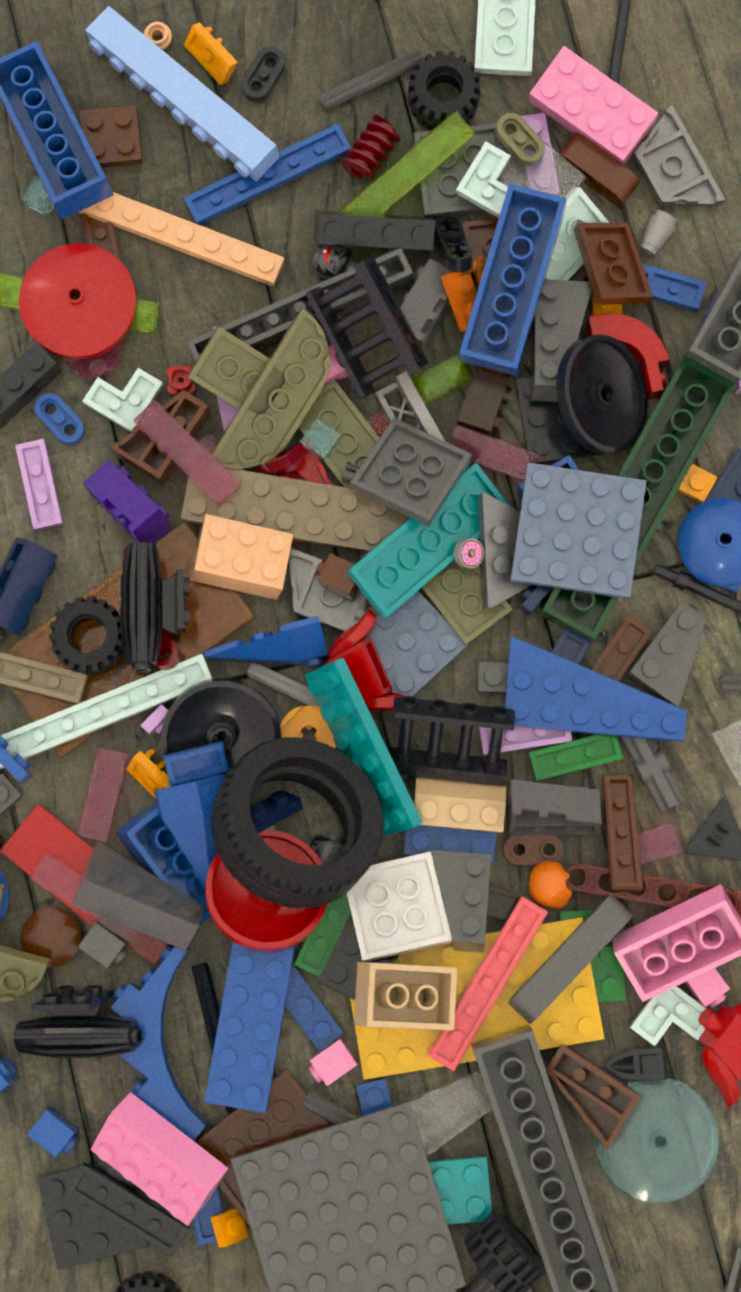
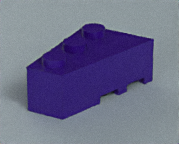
M108 460L83 482V485L91 496L137 543L149 542L156 544L172 529L167 520L170 515L159 503L156 505L150 499L151 495L141 484L136 486L130 480L132 476L121 464L116 467Z

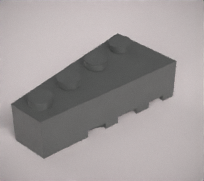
M545 280L532 324V401L558 402L556 391L558 368L566 350L579 339L592 292L590 281Z
M98 841L84 867L72 903L73 906L185 951L200 925L204 909L202 904Z

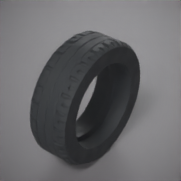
M283 737L255 746L236 762L214 799L211 831L213 833V842L221 861L240 885L267 902L288 908L303 909L304 907L314 908L315 906H323L325 903L329 904L352 889L373 864L379 853L384 835V817L374 786L361 768L348 756L316 740ZM291 781L305 785L319 793L333 807L342 825L344 847L339 856L328 864L305 865L288 860L272 850L258 834L252 821L250 800L255 790L267 782Z

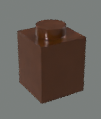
M331 553L327 560L323 559L320 562L316 576H318L317 581L321 587L351 600L354 599L359 589L346 573L354 565L353 563Z

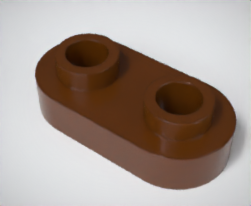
M553 835L511 836L505 841L503 846L505 859L513 865H537L545 860L558 862L564 852L562 842ZM516 844H521L524 847V853L521 856L513 852V847ZM546 844H551L554 847V853L550 856L546 855L543 851Z

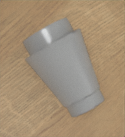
M657 210L655 215L650 216L640 249L651 256H655L657 251L676 230L675 224L677 220L668 213Z

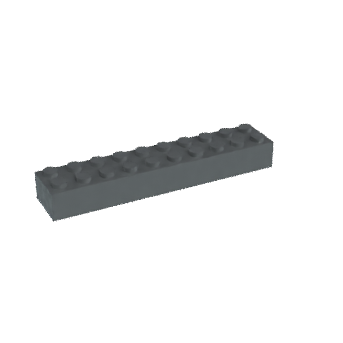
M528 1024L472 1043L471 1046L541 1259L544 1263L552 1292H619L532 1028Z

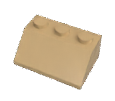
M416 776L414 805L423 822L419 826L501 834L504 830L506 786Z

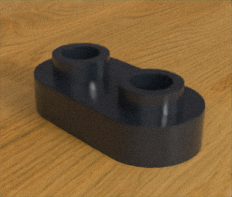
M266 47L254 59L242 80L243 94L248 100L261 102L270 95L285 69V57L281 50L276 47ZM269 62L276 64L273 68H268L266 65ZM256 85L262 87V89L257 92L252 90V88Z

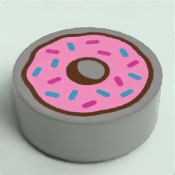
M474 538L459 540L453 551L455 562L463 568L479 566L484 558V548L481 542Z

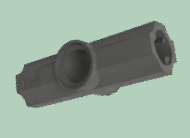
M621 737L633 759L632 766L641 783L647 786L660 813L683 802L682 794L670 774V765L661 749H657L653 740Z

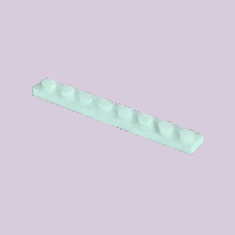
M203 654L178 663L170 670H160L1 736L10 744L6 749L13 756L19 753L24 759H27L173 700L190 686L212 679ZM0 763V769L5 768V767Z

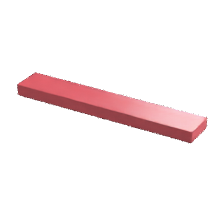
M521 896L455 1007L454 1031L442 1030L428 1056L455 1071L548 913L546 910Z

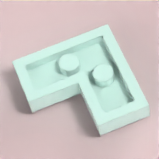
M485 141L457 187L456 194L499 218L508 186L497 180L510 161L511 155Z
M137 368L123 392L97 377L82 402L87 407L127 431L132 432V429L140 424L164 384L140 368Z
M676 986L650 998L629 1028L653 1046H656L672 1022L698 1040L705 1030L699 1024L698 1019L706 1008Z

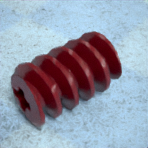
M377 114L373 115V121L368 122L366 130L361 132L360 140L354 142V149H350L347 152V158L341 161L343 168L358 179L366 177L373 180L375 175L370 169L380 170L382 167L377 159L387 161L388 157L383 151L393 152L394 147L390 141L395 143L401 141L392 124Z

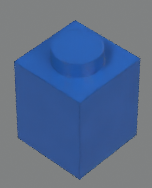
M49 1107L27 1136L56 1158L62 1152L67 1155L78 1141L75 1134L79 1128L55 1109Z

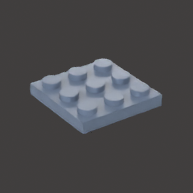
M419 591L413 594L387 618L382 619L375 610L373 613L377 616V621L370 634L366 637H371L392 686L390 692L413 697L469 645L463 643L449 623Z

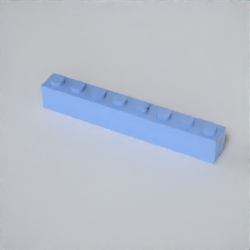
M110 6L85 29L90 40L88 45L97 55L101 56L104 54L109 58V63L119 73L124 71L130 76V81L139 90L144 88L150 93L151 99L162 108L165 105L170 109L171 115L178 123L189 125L192 128L193 134L201 142L207 140L213 145L215 153L223 160L228 158L232 161L234 168L243 177L250 176L257 182L279 159L277 145Z

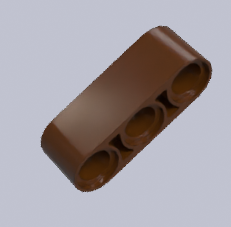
M574 133L556 155V159L565 169L614 205L622 206L640 183L638 177L631 170L582 134Z

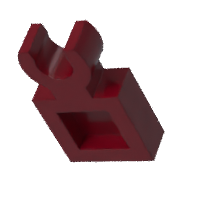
M302 443L282 450L275 458L263 465L256 466L255 469L257 473L268 475L282 470L284 473H288L300 465L298 460L307 452Z

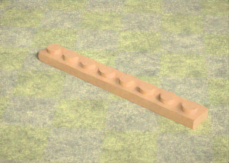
M114 192L113 196L78 212L86 213L89 217L105 223L110 222L115 227L272 287L275 286L285 262V258Z

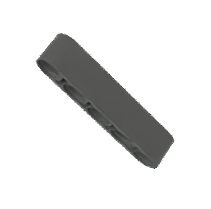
M609 894L507 1003L529 1024L533 1023L633 917V914L612 894Z

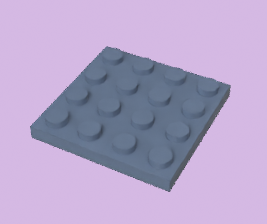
M528 463L510 581L629 599L631 596L647 480Z

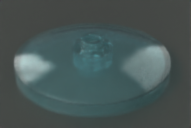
M667 1078V1080L630 1081L626 1085L644 1097L612 1149L606 1150L595 1134L596 1150L600 1163L609 1178L621 1190L637 1199L656 1203L681 1199L699 1188L708 1178L715 1165L719 1149V1133L714 1115L705 1100L696 1091L682 1082ZM662 1136L665 1138V1142L660 1143L659 1147H657L654 1143L655 1138Z

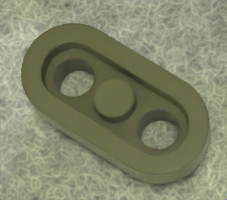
M506 113L501 116L496 127L498 139L522 165L534 166L542 160L545 151L542 139L520 115ZM507 128H513L515 130V133L508 134L505 130ZM527 149L533 150L534 154L528 156L525 154L524 151Z

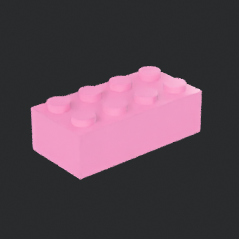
M563 46L529 93V102L573 134H582L623 165H625L652 128L658 116L657 111L565 46Z
M722 884L616 934L612 938L614 954L640 999L644 1002L741 956V918Z
M131 1092L110 1113L90 1149L101 1160L111 1165L125 1179L139 1187L149 1198L158 1202L173 1217L179 1219L187 1226L206 1205L229 1169Z

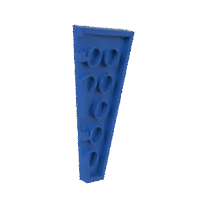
M511 636L505 707L515 710L514 727L675 742L685 741L686 710Z

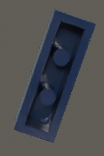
M16 537L0 570V628L20 636L21 631L29 623V615L34 604L42 596V588L47 577L55 569V561L58 555L30 540Z

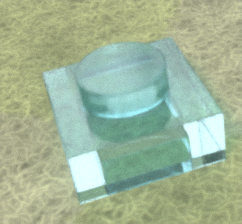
M35 176L21 201L24 205L48 217L54 205L41 178Z
M316 418L300 443H302L304 448L325 461L341 438V434Z

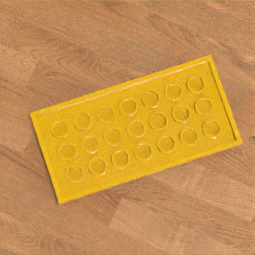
M582 917L540 925L471 1044L529 1024L507 1002L583 922ZM500 931L485 934L484 953L454 951L452 942L400 954L395 964L456 967L457 1006ZM591 962L533 1023L529 1024L533 1030L539 1050L560 1047L561 1044L567 1046L605 1039ZM350 999L354 1019L355 1000ZM355 1025L363 1080L444 1066L428 1056L442 1030ZM471 1044L459 1064L476 1061Z

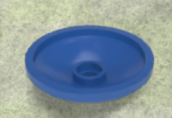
M729 498L707 500L693 508L680 526L677 545L681 561L695 578L706 584L731 586L741 583L740 501ZM722 534L730 537L729 544L721 543L720 536Z

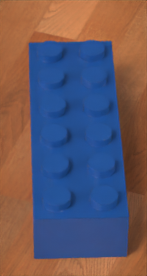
M38 41L1 57L0 97L60 219L63 220L113 196L114 194Z
M509 183L459 352L460 361L513 376L518 375L566 211L567 198Z
M234 942L232 943L204 1103L262 1113L268 1111L296 945L280 951L263 952L247 949Z

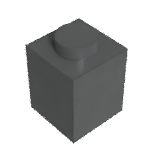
M95 922L78 948L108 969L113 964L117 967L121 964L128 954L125 948L129 942L101 922Z

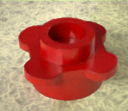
M172 366L167 369L166 374L169 379L167 391L171 395H176L182 390L189 394L195 392L196 386L193 380L187 377L192 366ZM179 378L184 379L182 383L178 382Z

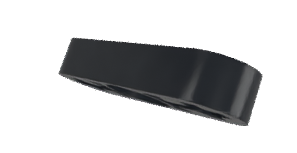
M448 216L435 219L434 239L447 269L453 272H466L472 268L473 251L460 222L456 218Z

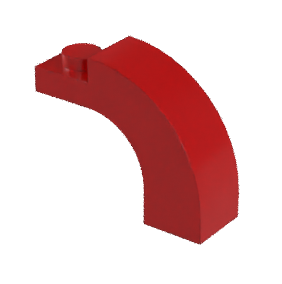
M606 313L589 316L585 324L587 335H607L624 344L641 367L648 399L659 398L664 390L663 388L666 387L665 373L659 369L665 368L669 357L664 344L657 334L643 322L627 315Z

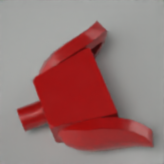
M369 608L356 624L343 632L333 642L328 653L329 662L324 665L344 658L369 712L393 711L394 697H404V695L389 692L392 686L371 637L366 638L377 621V616Z
M737 1004L732 1009L723 1006L717 1014L711 1009H706L700 1014L698 1019L699 1024L705 1028L699 1039L704 1046L702 1062L708 1075L722 1094L727 1108L733 1106L740 1098V1089L736 1079L741 1081V1004Z

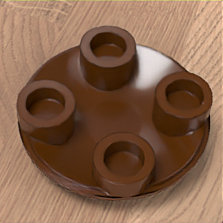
M59 907L41 908L31 914L23 925L21 932L22 948L24 952L49 958L48 968L62 966L68 963L79 950L81 926L76 918L65 909Z

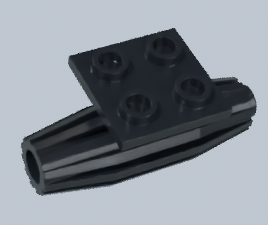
M134 542L127 545L121 576L120 629L126 664L133 666V671L138 672L150 671L151 666L157 665L163 629L173 634L174 641H179L182 632H186V628L189 626V608H184L186 597L189 596V578H184V569H177L174 576L163 580L157 546L149 542Z
M66 985L55 988L56 991L43 995V999L32 1005V1011H48L50 1016L18 1022L13 1039L15 1049L19 1053L47 1058H103L136 1051L138 1045L142 1043L143 1030L135 1020L99 1014L103 1002L114 995L113 989H102V985H90L84 987V990H74V986Z

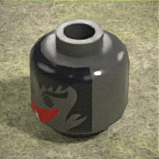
M325 244L324 246L319 245L312 261V267H315V273L318 277L328 280L353 269V266L357 263L352 261L353 252L349 248L342 245Z
M327 831L325 836H314L309 847L318 855L323 865L328 864L341 853L344 847L341 843L344 838Z

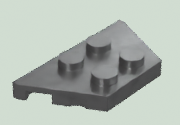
M673 105L669 106L657 125L650 131L646 140L636 150L633 158L660 206L723 204L725 197Z
M482 493L478 495L479 537L484 548V558L481 562L483 609H489L532 584L510 581L520 511L487 493Z
M290 548L289 565L294 613L305 618L318 616L321 624L342 632L356 624L360 620L355 615L356 610L360 606L362 595L360 589H358L354 599L351 600L321 587L317 581L318 576H316V572L322 559ZM367 600L366 611L370 608L374 612L375 608Z

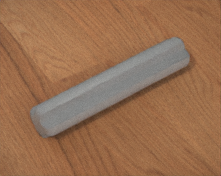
M252 662L247 671L248 677L307 705L319 707L315 696L307 686L256 662Z

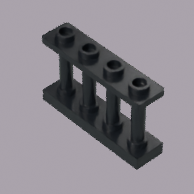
M374 256L353 266L356 270L355 276L332 290L324 293L321 287H317L306 293L311 312L317 315L326 336L325 338L331 342L336 351L337 362L341 367L345 368L350 378L349 383L352 390L361 399L375 392L372 383L404 367L407 368L410 374L429 364ZM360 287L365 288L370 297V303L338 320L331 303ZM373 314L379 315L384 324V330L352 346L344 330ZM389 340L393 342L398 351V356L366 373L358 357Z
M413 696L394 697L392 716L394 718H401L398 747H389L388 751L400 775L506 786L507 760L500 759L504 730H514L515 710L507 709L503 706L487 707L478 706L474 703H451L441 699L424 700ZM413 720L431 722L428 751L410 749ZM443 723L462 725L458 754L440 752ZM474 726L492 728L488 757L470 756Z

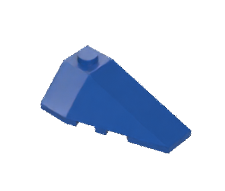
M318 616L279 626V633L274 635L273 632L254 634V636L250 637V642L244 643V640H236L203 651L207 661L256 662L281 665L306 664L307 668L324 664L323 659L329 658Z
M223 774L154 791L161 820L177 841L176 845L180 852L184 853L191 864L192 872L204 891L208 870L218 853L212 837L211 815L213 814L212 806L214 799L224 782Z
M157 803L135 815L115 832L144 870L204 906L200 925L210 917L206 905L205 891L192 872V866L186 856L178 849L177 841L171 831L166 829L163 824Z

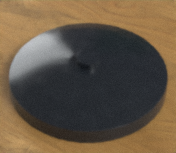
M598 334L574 342L563 355L557 373L556 391L562 418L572 436L586 449L599 454H609L625 450L640 436L647 416V388L641 368L630 350L611 336Z
M209 679L190 686L170 705L161 730L162 753L167 755L222 741L230 772L236 762L250 749L266 741H272L277 738L281 739V726L272 704L254 687L234 679ZM229 772L222 773L224 780L226 779Z

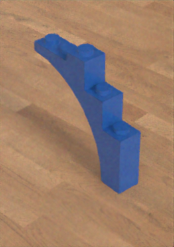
M169 944L159 957L163 960L157 970L151 967L140 982L144 986L140 988L134 982L128 986L122 984L112 996L115 1003L111 1009L122 1018L135 1020L143 1030V1040L141 1045H138L136 1051L120 1054L124 1060L148 1078L146 1082L140 1079L131 1090V1093L194 1141L208 1122L191 1106L177 1085L168 1063L164 1043V1012L168 991L177 969L190 949L187 947L185 951Z

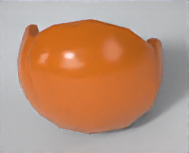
M545 860L535 865L529 876L528 889L530 896L537 904L559 909L565 906L570 899L572 891L566 887V880L570 875L565 872L561 863Z

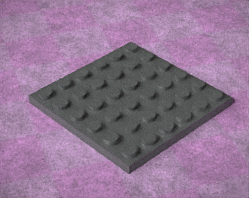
M409 1101L231 1158L270 1292H449L466 1286Z

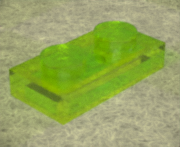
M459 354L411 378L425 406L469 384L472 379L464 363L460 361Z

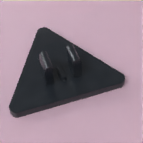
M723 799L718 803L685 847L687 853L741 860V831L727 800Z

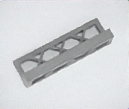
M407 371L396 376V382L375 392L390 422L393 418H396L393 412L399 414L398 420L400 421L402 415L415 418L417 429H421L445 441ZM399 389L404 398L401 409L389 406L384 396ZM406 404L409 407L410 411L404 410Z

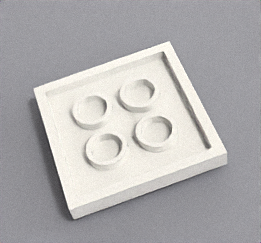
M431 851L371 865L352 889L347 892L362 962H369L453 941Z

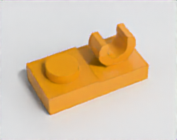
M198 22L192 25L184 46L220 85L229 82L238 62L221 45L222 38L215 39L211 35L213 29L211 27L204 28Z
M154 749L148 750L146 754L140 751L132 758L126 770L156 799L155 790L170 786L168 775L162 771L165 762L163 760L159 764H154L150 760L155 753Z

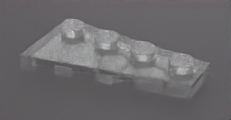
M479 1070L406 1100L410 1102L426 1157L492 1110Z

